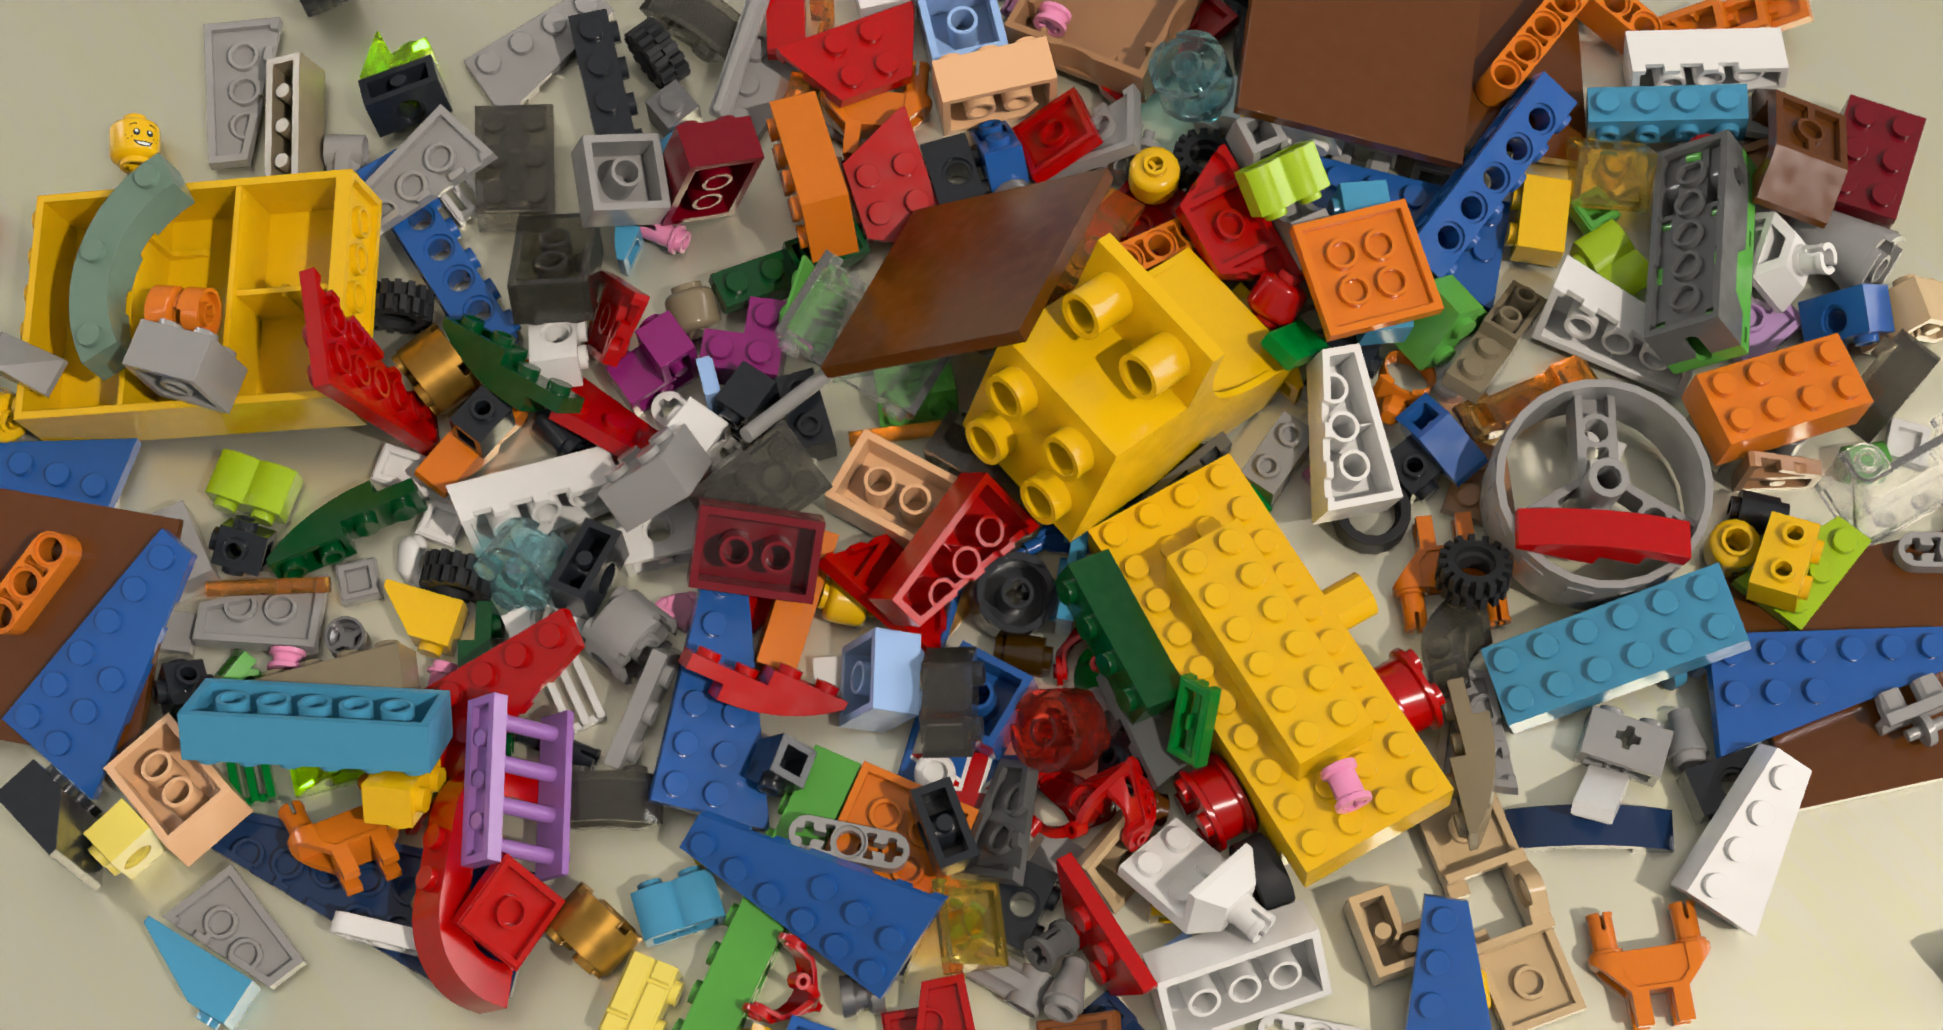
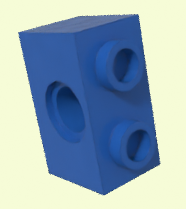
M1859 284L1798 302L1804 342L1838 333L1847 349L1846 345L1855 343V346L1877 344L1880 342L1879 336L1895 332L1888 285Z

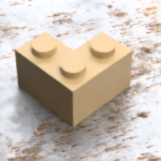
M1915 274L1904 275L1892 282L1893 287L1889 288L1888 291L1895 332L1879 336L1880 342L1877 344L1860 346L1862 354L1883 357L1915 340L1934 344L1943 340V282L1934 278L1919 277Z
M1388 884L1349 897L1343 906V910L1372 986L1375 987L1412 974L1420 918L1403 924Z

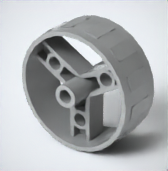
M1584 379L1562 384L1538 396L1517 417L1513 418L1491 452L1492 455L1489 458L1481 481L1479 507L1485 535L1490 537L1489 544L1492 545L1497 540L1502 544L1501 550L1507 548L1510 552L1509 559H1513L1511 577L1529 592L1546 601L1576 610H1589L1666 582L1683 565L1661 561L1666 565L1647 575L1626 580H1596L1573 574L1551 563L1542 554L1515 549V514L1512 515L1507 502L1504 485L1505 462L1511 442L1525 429L1547 418L1566 414L1570 482L1526 508H1562L1560 504L1564 502L1563 508L1611 510L1617 502L1632 513L1690 521L1692 553L1705 533L1713 507L1714 482L1710 461L1698 434L1688 421L1663 398L1637 385L1612 379ZM1616 420L1640 432L1659 449L1669 462L1680 485L1684 514L1629 484L1630 476L1628 469L1618 459ZM1585 431L1594 433L1598 437L1599 442L1588 439ZM1597 459L1598 461L1593 463L1586 472V460Z

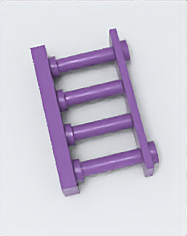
M493 692L468 700L461 866L476 869L501 862V852H505L512 858L535 862V876L542 882L568 876L574 711H562L543 717L541 722L508 715V695ZM506 732L540 739L539 763L506 756ZM505 773L539 780L538 804L504 797ZM503 814L537 821L536 845L503 839Z

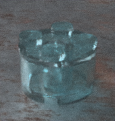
M1185 30L1176 33L1177 38L1170 40L1166 44L1165 41L1161 42L1150 57L1148 72L1164 112L1177 120L1184 122L1215 121L1221 116L1222 110L1230 102L1235 89V79L1226 53L1217 39L1207 32Z
M521 517L510 519L500 529L474 564L475 572L481 578L488 581L487 587H490L494 593V602L505 610L510 611L514 607H525L530 611H542L552 599L546 584L568 548L566 543L553 531L547 536L537 528L540 523L532 519Z

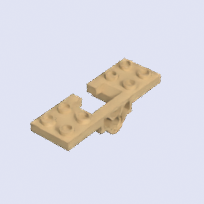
M1496 793L1494 794L1487 830L1477 850L1470 851L1466 836L1459 838L1457 835L1453 817L1454 812H1459L1456 798L1451 799L1450 806L1416 824L1446 897L1460 899L1469 897L1471 892L1466 882L1467 879L1501 867L1522 916L1525 927L1493 939L1489 938L1486 928L1474 932L1480 967L1487 973L1491 1006L1501 1030H1533L1584 1011L1587 1007L1553 929L1556 924L1550 912L1545 884L1538 870L1528 860L1523 847H1518Z

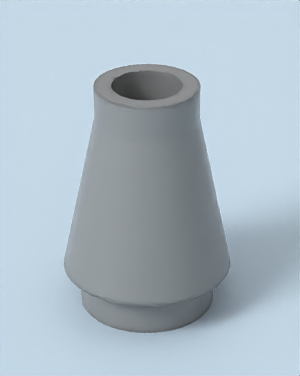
M1677 708L1667 714L1669 730L1674 731L1668 751V761L1674 765V769L1677 772H1683L1691 767L1706 763L1710 752L1694 720L1692 709Z
M1067 956L1063 959L1059 971L1042 998L1045 1005L1044 1012L1049 1018L1062 1023H1071L1083 1012L1085 973L1087 970V963L1084 960L1074 956Z

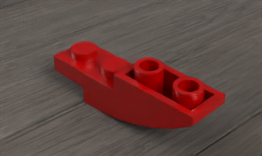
M699 645L697 651L685 646L678 660L685 668L713 680L708 691L712 697L737 708L778 716H813L845 710L848 704L846 700L837 695L839 687L817 678L815 684L809 683L801 679L802 671L783 662H780L778 669L765 664L760 677L757 678L760 672L757 669L739 661L736 662L734 667L720 662L722 654L702 645Z

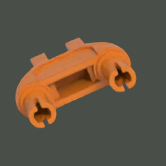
M913 61L911 83L905 85L904 92H885L843 108H839L826 98L822 90L820 91V102L823 108L844 134L843 161H846L862 145V139L867 140L900 107H906L913 131L927 118L933 103L927 94L929 72L931 70L930 64L920 61L919 74L916 75V61Z
M1471 511L1454 513V520L1450 522L1453 543L1455 536L1462 535L1463 539L1467 540L1468 534H1475ZM1432 515L1415 517V524L1411 526L1415 555L1392 587L1393 596L1401 602L1404 634L1414 635V630L1416 629L1418 634L1430 631L1424 597L1441 594L1442 590L1437 591L1435 586L1436 580L1434 579L1439 552L1441 548H1444V545L1436 544ZM1473 568L1461 569L1463 572L1469 575H1487L1484 572ZM1507 597L1503 601L1499 599V604L1495 607H1492L1489 603L1487 604V609L1484 610L1485 626L1495 627V622L1497 621L1498 626L1511 623Z
M367 773L362 774L357 780V786L360 790L362 783L368 777ZM299 800L291 801L295 810L294 814L288 803L280 807L278 816L283 821L290 835L287 846L291 854L298 861L311 868L336 875L348 897L364 891L363 884L358 877L361 875L359 865L375 860L386 881L403 875L402 869L397 862L400 860L399 853L394 846L401 829H392L388 825L364 823L363 805L315 824L311 822L304 804Z
M1686 900L1685 904H1682V901H1678L1668 905L1676 941L1670 945L1623 951L1617 945L1612 912H1602L1601 916H1599V913L1585 916L1593 953L1589 954L1590 958L1587 959L1589 968L1603 983L1625 999L1631 1030H1650V1027L1655 1025L1650 995L1665 993L1673 1027L1689 1025L1691 1021L1696 1020L1690 983L1706 959L1711 946L1710 941L1706 940V937L1701 936L1695 900Z

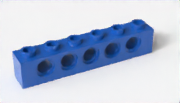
M1545 71L1525 78L1464 157L1463 165L1458 170H1454L1414 222L1434 279L1453 275L1459 266L1456 261L1460 255L1476 245L1481 238L1479 231L1483 225L1499 215L1504 208L1502 201L1509 192H1514L1522 185L1527 177L1524 172L1529 165L1536 163L1545 155L1549 149L1546 143L1552 135L1558 134L1570 122L1571 116L1569 113L1577 102ZM1529 114L1532 115L1535 120V129H1533L1529 123ZM1507 143L1513 149V158H1510L1507 154ZM1484 172L1490 177V188L1484 183ZM1461 202H1464L1468 208L1467 218L1461 212ZM1439 231L1445 236L1446 244L1444 248L1438 241Z
M396 149L357 170L359 177L365 182ZM439 198L391 228V231L428 289L431 288L434 291L435 299L446 317L461 318L464 313L474 316L481 312L490 313L488 319L485 320L484 327L491 331L500 330L513 335L516 338L515 344L521 346L516 333L521 329L518 320L510 308L503 312L497 300L502 297L490 278L483 281L477 270L482 268L478 258L470 247L463 250L459 244L458 239L462 238V235L451 217L444 220L438 209L443 207ZM420 222H431L430 225L423 230L414 229L415 226ZM443 251L450 252L446 259L434 260L438 253ZM460 282L470 283L469 287L463 291L453 290L455 285Z

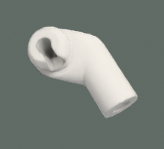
M418 534L411 537L406 536L399 543L396 569L410 586L420 588L419 580L422 571L420 556L425 554L428 546L425 538Z

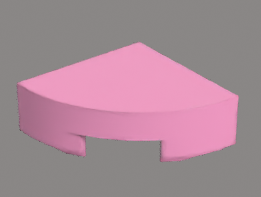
M687 591L686 593L665 596L659 599L655 605L677 621L678 629L686 634L697 592Z

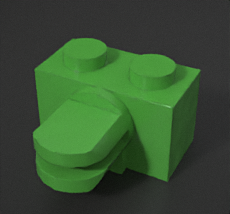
M1453 275L1434 279L1444 306L1443 311L1438 315L1413 320L1414 328L1405 342L1394 343L1419 371L1434 366L1443 367L1455 356L1456 351L1454 348L1458 342L1478 331L1483 319L1488 314L1484 307Z

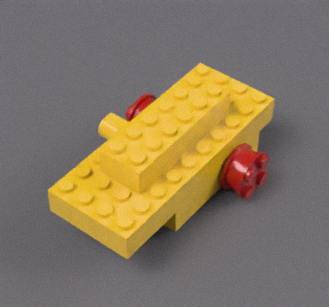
M1230 453L1088 530L1089 551L1093 555L1109 549L1180 678L1183 674L1193 673L1197 675V680L1204 679L1208 681L1209 687L1217 686L1222 689L1207 766L1194 768L1189 772L1180 769L1174 775L1175 781H1173L1177 791L1173 797L1179 810L1185 817L1191 815L1198 827L1195 829V833L1212 848L1220 853L1227 848V841L1243 832L1249 835L1256 832L1262 833L1273 845L1284 866L1290 864L1302 885L1306 888L1450 806L1454 788L1418 736V733L1426 728L1435 731L1444 725L1440 707L1446 702L1441 690L1434 682L1429 684L1422 672V664L1412 649L1404 651L1400 648H1395L1389 653L1388 660L1376 667L1371 666L1348 630L1378 614V606L1374 595L1362 577L1355 572L1321 590ZM1194 692V696H1193V701H1192V706H1191V712H1190V714L1192 713V707H1193L1195 692ZM1354 758L1358 764L1355 770L1364 790L1370 791L1373 798L1368 804L1358 810L1346 814H1338L1334 808L1337 803L1328 782L1322 781L1320 772L1336 761Z

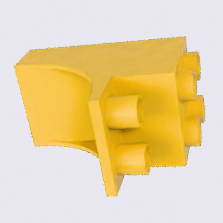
M1108 233L1097 241L1075 289L1043 309L1027 341L996 348L962 425L965 427L966 438L974 454L986 464L996 465L998 463L1020 487L1022 502L1030 515L1042 524L1050 525L1053 523L1072 542L1167 476L1221 431L1227 434L1272 403L1290 371H1286L1261 346V340L1270 331L1189 247L1159 266L1146 271L1111 233Z

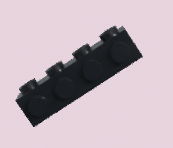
M607 9L568 16L594 135L643 133L642 128L634 129L631 116L638 115L633 92L626 93L623 80L630 79L625 56L617 57L615 45L622 43L617 20L609 22Z

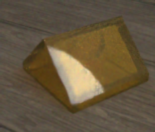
M1568 137L1566 141L1568 180H1572L1570 207L1647 213L1649 211L1658 154L1644 143Z
M946 878L932 879L933 892L949 896L936 916L943 975L1008 967L1009 959L999 883Z

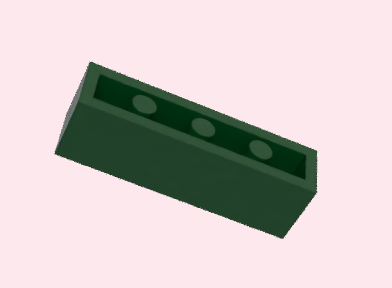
M1109 549L1067 564L1054 581L1057 595L1060 601L1067 605L1076 622L1078 634L1088 643L1093 652L1097 668L1109 681L1116 694V702L1121 711L1127 714L1132 725L1173 709L1176 705L1180 676Z

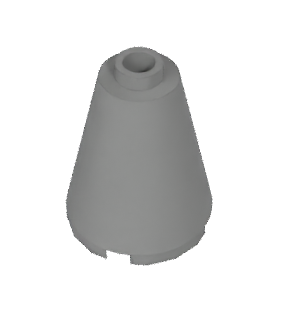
M1834 210L1824 229L1801 222L1793 217L1790 218L1788 223L1807 245L1824 242L1833 244L1837 253V265H1832L1835 271L1829 276L1841 289L1859 284H1883L1902 253L1903 249L1897 246V242H1905V237L1897 231Z

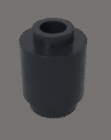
M544 407L543 411L535 412L532 418L534 421L532 431L557 457L586 450L590 445L589 440L548 419L552 410Z
M1741 489L1738 496L1730 497L1726 519L1745 521L1753 526L1759 535H1764L1771 512L1775 511L1789 515L1790 504L1781 502L1780 497Z

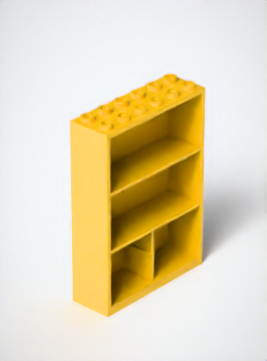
M353 169L185 183L195 203L175 217L159 235L154 233L142 250L141 256L143 260L137 271L132 290L127 293L125 313L129 316L132 339L140 320L145 319L144 307L146 297L153 286L173 285L182 286L184 289L186 287L215 289L218 292L222 306V320L217 333L219 336L218 342L222 346L235 351L237 354L235 358L248 369L229 414L161 397L127 368L104 381L81 363L74 345L69 318V288L72 270L78 249L89 225L114 189L37 196L36 211L32 214V227L34 231L32 247L28 251L30 268L28 284L24 288L26 306L24 321L20 326V337L22 341L69 362L49 398L17 384L16 396L12 401L13 420L43 441L138 438L140 441L367 425L365 419L313 388L307 374V368L310 365L309 349L304 342L302 334L303 327L306 325L299 271L315 267L321 275L320 286L325 292L333 289L340 298V307L345 317L354 315L373 338L382 200Z

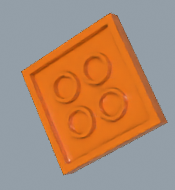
M1405 198L1292 225L1289 230L1327 342L1438 315L1443 311L1444 306Z
M864 761L838 821L893 831L904 836L910 848L909 858L905 867L896 873L873 871V873L894 881L897 879L907 881L913 884V888L930 894L933 892L944 894L952 875L937 880L908 805L910 790L922 785ZM960 802L971 830L979 809ZM851 833L841 835L836 842L838 850L845 855H853L861 848L860 839ZM868 837L865 859L871 860L872 851L885 854L884 861L893 862L895 856L902 857V853L896 851V844L888 843L886 849L874 848L875 838ZM830 838L824 849L826 851H830Z

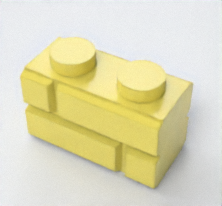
M632 950L598 1030H667L668 1022L663 1020L669 1005L675 1007L678 1004L685 983L680 981L682 976L680 970L672 965Z

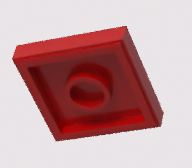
M1075 87L1012 128L1022 144L1026 166L1036 183L1049 180L1104 143L1081 95Z
M501 852V862L491 864L450 922L509 969L517 972L566 901L509 854Z

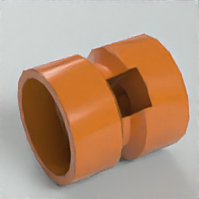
M155 285L150 289L146 297L144 318L145 320L157 323L160 318L176 322L185 330L194 332L196 327H200L217 335L222 320L221 300L218 292L213 288L186 287L184 289L182 286Z

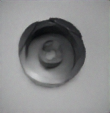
M1010 552L1004 557H998L984 569L986 572L973 581L970 588L969 606L974 623L995 638L997 635L1002 637L1031 635L1043 626L1054 613L1058 601L1056 585L1054 583L1055 578L1053 579L1043 561L1028 553ZM1011 588L1015 590V597L1021 599L1016 604L1011 603L1010 597L1006 595Z

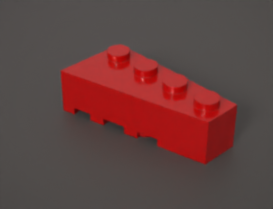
M987 472L961 473L867 599L894 625L920 627L958 595L957 591L968 582L978 579L986 572L984 569L998 557H1004L1015 548L1014 544L1025 535H1030L1040 526Z

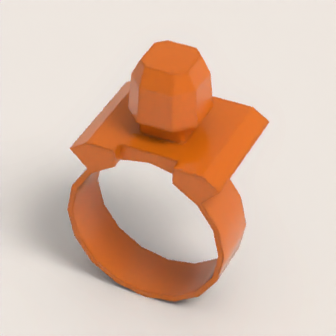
M1395 350L1386 356L1379 369L1378 380L1373 387L1381 420L1389 425L1397 424L1395 418L1425 392L1429 395L1436 383L1437 375L1434 367L1419 371L1427 382L1428 387L1425 389H1413L1411 392L1394 384L1395 380L1389 374L1386 365L1402 363L1419 371L1401 350Z

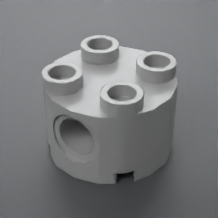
M620 586L611 594L608 605L601 611L598 617L593 616L585 622L581 629V636L586 639V654L606 667L621 682L629 685L633 684L631 677L635 676L637 679H640L653 648H671L672 644L666 639L670 632L676 636L678 627L677 621L649 601L641 592L636 589L629 590L625 586Z

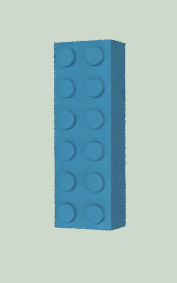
M1718 562L1480 650L1507 724L1512 732L1516 734L1752 648Z
M205 678L177 713L182 760H196L204 765L233 762L244 767L270 764L279 765L284 769H296L307 766L320 767L324 771H338L344 768L362 769L363 772L369 774L381 773L383 771H399L409 776H419L431 773L453 737L450 690Z

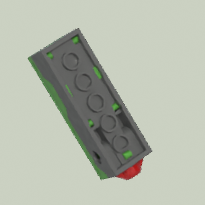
M1729 129L1715 134H1699L1691 138L1687 143L1656 153L1643 339L1674 375L1749 354L1756 203L1752 202V174L1757 169V166Z

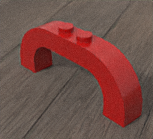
M464 770L456 774L443 786L430 811L427 829L423 836L424 847L420 869L415 880L416 892L412 912V929L419 960L434 986L456 1005L472 1012L483 1014L507 1009L513 970L503 963L484 955L469 936L450 922L470 893L474 870L461 866ZM505 773L504 797L538 804L539 780Z

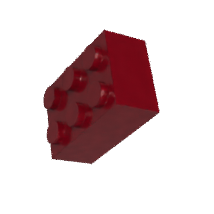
M1850 94L1840 114L1846 116L1848 172L1833 210L1890 229L1897 219L1927 118Z
M726 115L714 121L700 123L690 120L675 127L663 152L671 208L661 220V226L735 214L764 159V154L750 116L735 118L733 115Z
M699 497L687 573L688 587L813 605L826 524L823 515Z

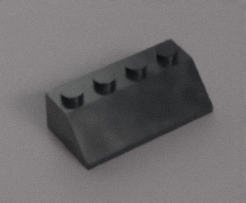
M33 759L0 788V803L53 859L96 891L102 886L103 866L87 850L92 845V842L83 833L98 820L97 817L103 811L52 764L45 769Z

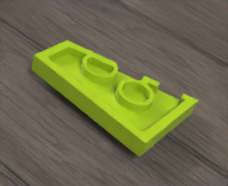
M1840 516L1820 527L1818 539L1825 541L1824 550L1819 565L1813 563L1810 565L1807 575L1814 577L1807 601L1799 599L1795 613L1753 601L1791 631H1801L1872 541ZM1753 569L1739 576L1731 583L1734 588L1747 596L1748 582Z

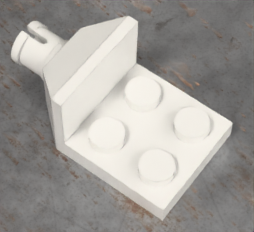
M1776 211L1755 213L1752 287H1755L1775 313H1783L1804 289L1808 275H1830L1835 271L1832 265H1837L1836 249L1830 242L1815 245L1805 244L1800 236Z
M1177 817L1119 866L1117 875L1185 934L1219 932L1231 923L1246 934L1249 940L1256 943L1261 938L1258 933L1264 936L1276 920L1274 914L1264 909L1252 897L1256 885L1253 848L1245 843L1226 860Z

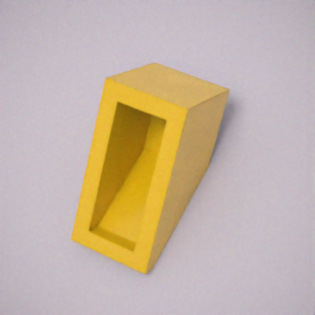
M386 579L384 588L409 637L417 647V651L425 656L437 659L441 657V654L454 657L458 647V640L461 639L470 613L465 602Z

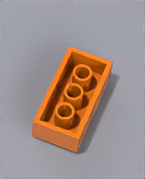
M811 91L770 101L772 118L766 119V125L771 142H778L771 149L777 171L782 170L779 176L785 197L792 195L787 199L792 222L800 221L801 223L795 226L800 248L809 249L813 263L859 252L849 194L816 92Z
M1838 333L1696 374L1681 396L1715 466L1744 458L1748 451L1765 452L1857 424L1874 402Z

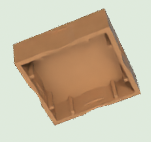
M1018 0L1007 18L1004 28L1008 44L1015 43L1018 39L1027 36L1035 38L1046 36L1056 69L1123 94L1122 90L1134 83L1141 92V102L1146 103L1204 0ZM1052 1L1059 3L1071 12L1072 18L1070 23L1066 25L1067 30L1064 36H1050L1048 28L1042 26L1040 31L1035 28L1033 20L1035 15L1039 13L1038 8L1042 2Z

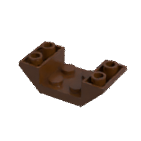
M1755 89L1752 93V121L1768 127V155L1752 174V202L1766 209H1772L1796 218L1801 222L1824 229L1828 224L1848 172L1846 116L1777 89Z

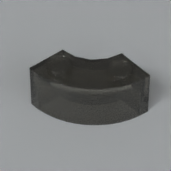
M645 0L639 8L647 18H655L657 22L659 21L662 24L664 30L671 34V37L690 46L692 52L699 59L707 63H725L741 16L723 0Z
M1903 328L1892 340L1885 336L1870 353L1875 360L1861 376L1874 402L1857 424L1847 426V428L1866 443H1871L1941 360L1939 356Z
M1452 597L1444 600L1431 614L1424 628L1421 640V653L1426 679L1429 684L1434 682L1444 697L1447 696L1446 680L1463 677L1466 689L1471 687L1469 677L1470 663L1480 649L1493 643L1487 609L1479 611L1478 605L1473 604L1472 610H1465L1466 603L1460 602L1459 606L1456 607L1451 604Z
M977 646L927 648L921 663L922 704L919 717L923 758L973 757L976 742L984 740V721L982 716H978L979 686H985L986 682L984 661L977 660Z
M572 765L570 830L577 832L593 829L640 831L663 825L664 806L647 802L653 774L648 773V767L643 765H626L623 767V771H589V767Z

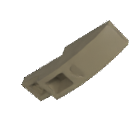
M1513 280L1483 319L1478 331L1446 371L1440 384L1475 404L1481 395L1486 393L1545 306L1547 299L1537 294L1530 287Z
M1461 677L1446 680L1447 696L1444 697L1446 703L1442 706L1445 721H1453L1456 733L1450 734L1455 757L1449 758L1450 774L1445 776L1454 788L1452 799L1456 798L1459 812L1453 813L1457 835L1459 838L1466 836L1469 850L1473 851L1477 850L1481 844L1492 812L1495 794L1496 752L1490 711L1472 713L1464 679Z

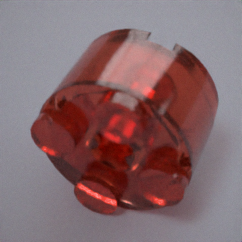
M1050 688L1033 690L1021 698L1014 710L1018 711L1015 724H1011L1010 728L1013 749L1023 764L1027 767H1033L1039 772L1056 773L1084 770L1093 765L1111 743V735L1107 729L1104 711L1094 694L1088 689Z

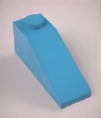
M148 915L144 924L187 1001L199 1010L195 1018L214 1030H217L221 1024L230 1030H234L261 990V987L247 976Z

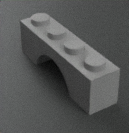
M1248 116L1236 119L1225 138L1241 169L1288 147V138L1281 125ZM1296 201L1286 207L1288 210L1286 215L1271 222L1302 273L1303 271L1289 230L1292 225L1329 217L1326 208H1319L1313 203L1300 205Z

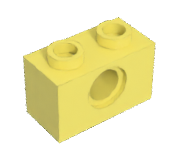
M122 798L83 833L92 842V845L87 850L104 868L106 867L115 877L122 872L132 881L167 849L142 816Z

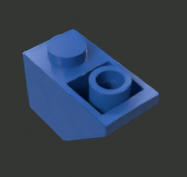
M987 120L980 123L978 128L969 130L972 144L976 145L981 160L980 169L983 178H987L991 193H994L1002 183L1012 179H1023L1030 182L1022 144L1006 120Z
M1426 392L1395 418L1405 437L1407 438L1411 435L1443 470L1442 474L1457 487L1462 485L1489 462L1484 453L1454 417Z

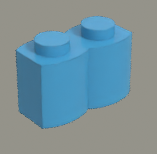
M699 865L691 866L677 873L678 878L672 881L662 882L660 878L644 881L637 886V891L630 894L647 948L665 944L686 935L702 932L724 924L726 915L713 873L709 869L702 870V867Z

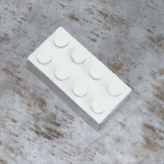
M1303 900L1269 910L1276 916V920L1264 936L1258 933L1261 938L1256 943L1249 940L1248 936L1235 925L1229 924L1222 931L1201 933L1142 953L1144 964L1158 983V987L1151 990L1156 1015L1162 1029L1229 1030L1331 995L1332 989L1320 931Z

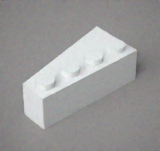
M1781 27L1625 31L1622 66L1625 87L1747 84L1748 93L1754 92L1755 89L1786 87L1789 65Z
M1566 256L1531 338L1681 399L1695 370L1674 375L1643 339L1646 304L1571 256Z
M1360 343L1322 349L1306 365L1312 525L1387 511L1403 498Z
M598 446L445 486L477 558L484 557L488 559L487 562H492L558 534L561 531L583 523L586 517L593 519L609 512V508L600 498L598 492L607 482L605 478L606 473L616 465L610 452Z
M1759 743L1670 885L1738 930L1756 937L1812 770L1779 748Z

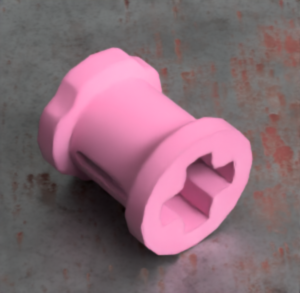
M1354 758L1336 761L1320 772L1322 781L1328 782L1337 803L1334 808L1338 814H1346L1358 810L1368 804L1373 798L1370 791L1364 790L1355 770L1358 764Z

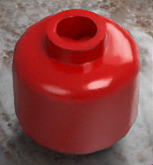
M1282 268L1279 273L1264 271L1247 297V303L1251 308V312L1263 325L1273 330H1276L1279 326L1283 327L1293 323L1307 300L1305 291L1300 287L1303 280L1285 268Z

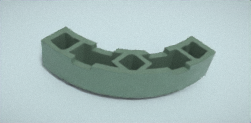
M159 152L138 166L108 196L97 211L84 235L72 270L69 288V318L74 345L81 363L104 381L126 368L122 362L132 341L129 316L125 313L127 293L132 290L137 271L143 260L141 256L142 250L154 233L159 235L175 217L195 203L180 172Z

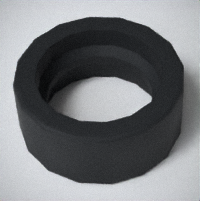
M1401 487L1403 498L1393 505L1395 521L1387 532L1378 536L1366 535L1356 530L1350 523L1349 518L1332 521L1338 538L1348 548L1361 554L1376 555L1391 550L1402 540L1411 520V503L1406 491Z
M1255 833L1229 847L1230 856L1245 843L1253 848L1256 885L1252 897L1255 898L1258 904L1269 911L1295 902L1294 888L1285 866L1273 845L1262 833Z

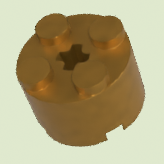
M433 323L398 349L397 353L391 357L401 373L414 386L413 389L437 418L452 411L482 385L480 380L461 360L460 355L436 323Z
M581 881L564 899L566 902L545 933L558 945H564L570 951L574 949L576 953L572 956V959L588 974H594L598 979H601L604 975L609 977L643 938L635 933V928L604 899L598 900L592 894L594 890Z

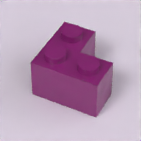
M750 296L744 333L704 328L699 358L705 356L712 358L720 385L727 383L743 360L773 380L776 377L783 376L789 338L779 327V315L787 301Z
M669 310L661 315L654 314L646 318L640 324L639 329L635 331L639 346L632 351L628 350L626 356L620 359L617 368L609 365L605 367L610 383L629 410L637 416L651 409V404L657 395L665 391L677 392L700 377L696 363L698 358L696 348Z

